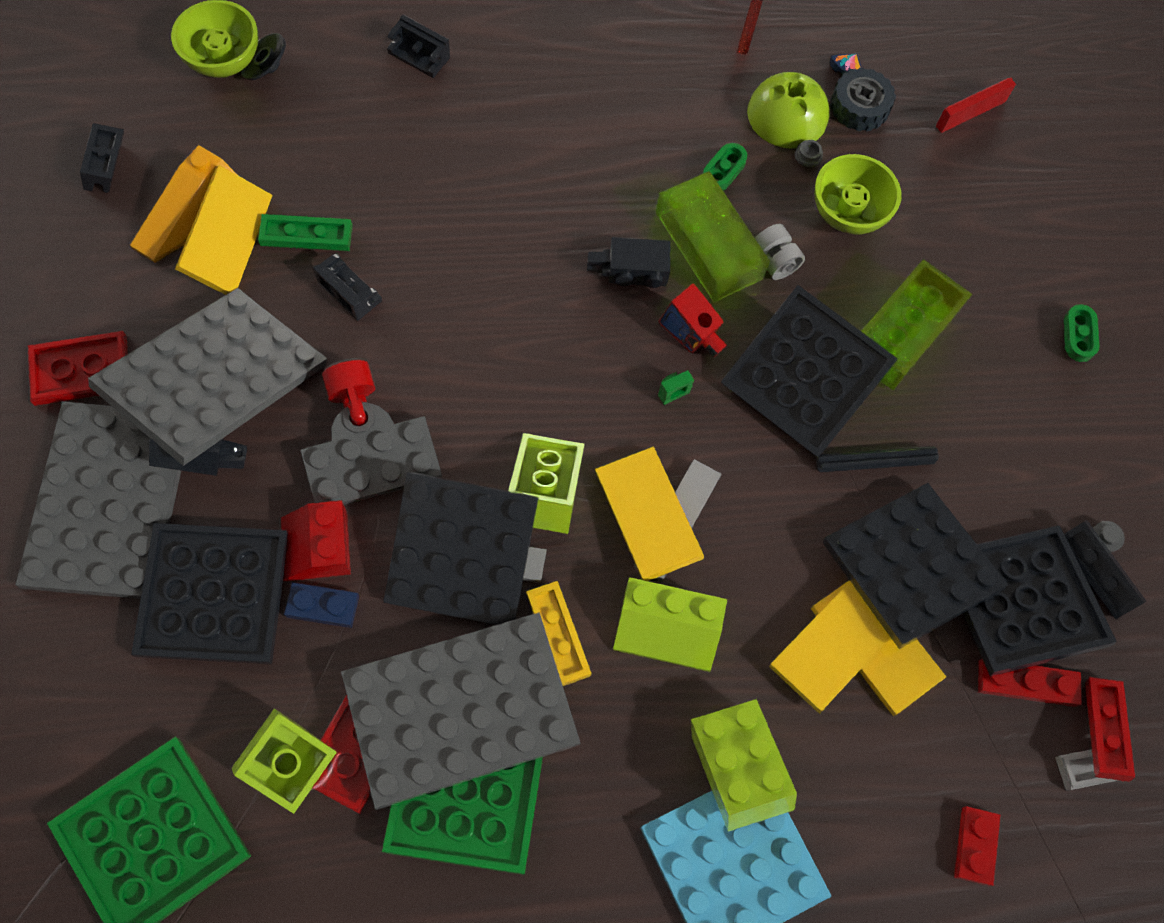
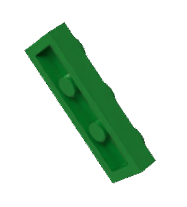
M262 214L258 241L260 246L350 251L353 225L351 219Z

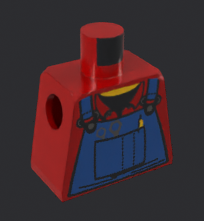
M694 283L671 301L658 321L661 326L691 353H694L703 346L714 358L727 346L716 334L723 324L722 318Z

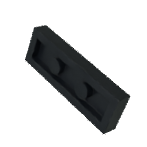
M1087 520L1064 534L1085 578L1115 619L1147 602Z

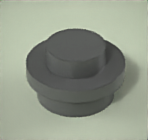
M815 140L803 141L797 146L795 151L797 162L805 167L819 165L823 158L822 146Z
M1102 521L1094 526L1093 529L1110 552H1114L1123 546L1125 536L1122 529L1116 523Z

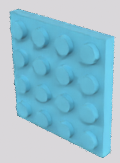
M710 791L640 827L685 923H783L831 897L788 812L728 832L714 794Z

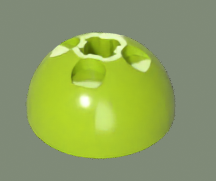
M208 0L197 3L180 14L173 25L171 40L177 55L189 68L204 76L223 78L239 73L251 62L258 45V30L255 19L244 7L226 0Z
M782 72L767 78L756 88L749 101L747 113L753 130L762 139L778 147L797 148L803 141L809 139L817 141L823 135L829 120V104L825 92L815 80L798 72Z
M847 154L836 157L822 167L816 179L814 195L817 209L822 218L831 227L843 233L860 235L878 230L892 219L901 203V188L896 176L886 165L869 156Z

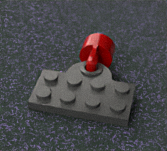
M359 358L345 359L335 362L325 369L322 376L329 401L343 403L344 409L336 416L332 425V441L301 449L315 503L342 500L343 504L347 505L404 489L407 472L442 478L425 416L394 424L385 410L380 406L367 402L366 396L375 391L374 381L367 361Z

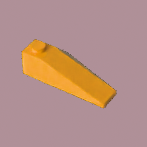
M198 145L176 170L130 244L131 248L156 263L185 245L215 168L221 165L229 171L235 172L223 159Z

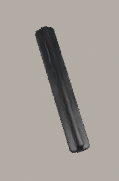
M934 446L828 453L817 457L816 465L819 472L930 465L938 461L939 455L937 448Z

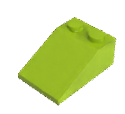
M523 433L508 491L539 496L533 528L568 534L584 450L583 443Z

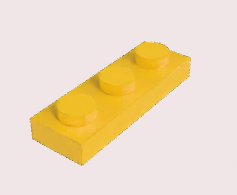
M558 581L526 591L533 614L540 612L562 685L565 686L590 677L592 673Z

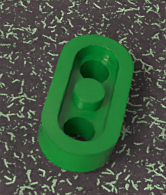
M737 143L725 144L704 168L702 175L703 185L713 192H721L727 189L745 167L747 160L745 148Z
M1083 304L1073 306L1064 316L1065 350L1068 356L1075 361H1089L1099 351L1100 347L1097 314L1091 307Z

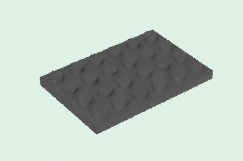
M237 288L88 378V383L93 391L184 466L324 368L327 358Z
M62 402L15 584L20 589L141 599L153 524H170L181 471L149 466L150 438L114 407Z
M540 612L341 671L376 810L580 745L579 736Z

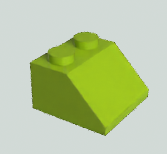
M274 708L235 762L232 771L234 776L294 814L337 752Z

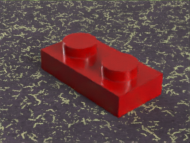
M968 806L962 807L954 878L985 886L994 885L1000 814Z

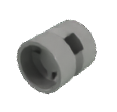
M775 224L766 228L755 237L751 244L758 258L761 261H765L764 266L773 280L789 276L805 261V256L797 244L791 243L792 238L783 224Z

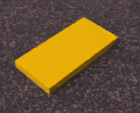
M218 165L214 170L175 270L225 295L237 289L259 233L262 214H266L272 195Z
M654 447L595 469L642 580H652L704 559V554Z
M850 580L816 603L811 608L813 613L817 616ZM891 637L859 671L892 716L900 713L946 678V675L918 640L899 649Z
M850 581L780 653L769 667L820 714L888 641L890 636Z

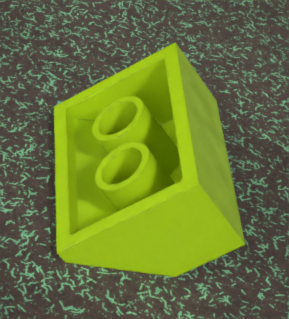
M629 577L613 650L710 672L722 632L727 599Z

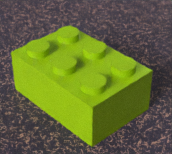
M757 699L691 719L692 739L728 832L795 810L797 792Z

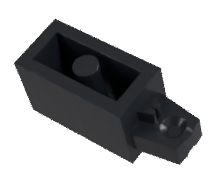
M612 237L610 249H603V252H588L587 271L602 273V276L609 277L608 283H614L619 286L646 285L649 288L667 287L670 275L671 241Z
M151 438L149 441V466L217 476L219 468L243 469L245 466L247 446L224 439L218 441L184 466Z

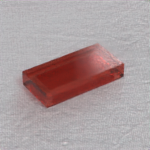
M751 0L737 53L746 55L749 51L763 0Z

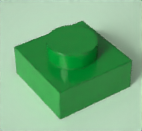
M688 370L681 374L675 372L662 380L658 397L663 405L690 393L694 382Z

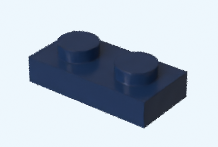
M292 583L284 615L286 618L352 628L359 595L355 592Z

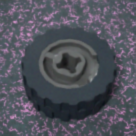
M864 68L851 69L848 73L845 72L841 79L839 78L835 86L830 104L833 115L837 117L841 124L843 123L849 129L853 128L856 131L877 129L882 123H885L896 99L895 89L891 85V81L880 72Z

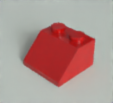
M342 500L310 503L281 517V529L288 532L284 569L285 582L351 574L348 519Z

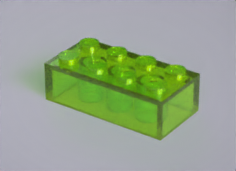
M710 171L659 193L656 214L713 302L764 279L770 260Z
M924 259L861 330V332L898 358L897 362L881 380L882 383L893 391L972 296V293Z

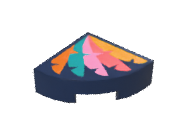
M858 53L831 55L829 61L832 69L842 74L848 73L851 69L862 68Z

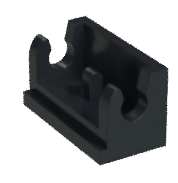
M402 14L400 20L388 34V38L393 40L387 48L388 54L432 78L436 76L450 59L449 39Z
M96 123L92 124L80 169L83 190L92 191L94 183L103 186L105 193L110 191L122 145L124 129Z
M337 253L313 268L318 284L357 321L382 302V297L378 292L360 279Z

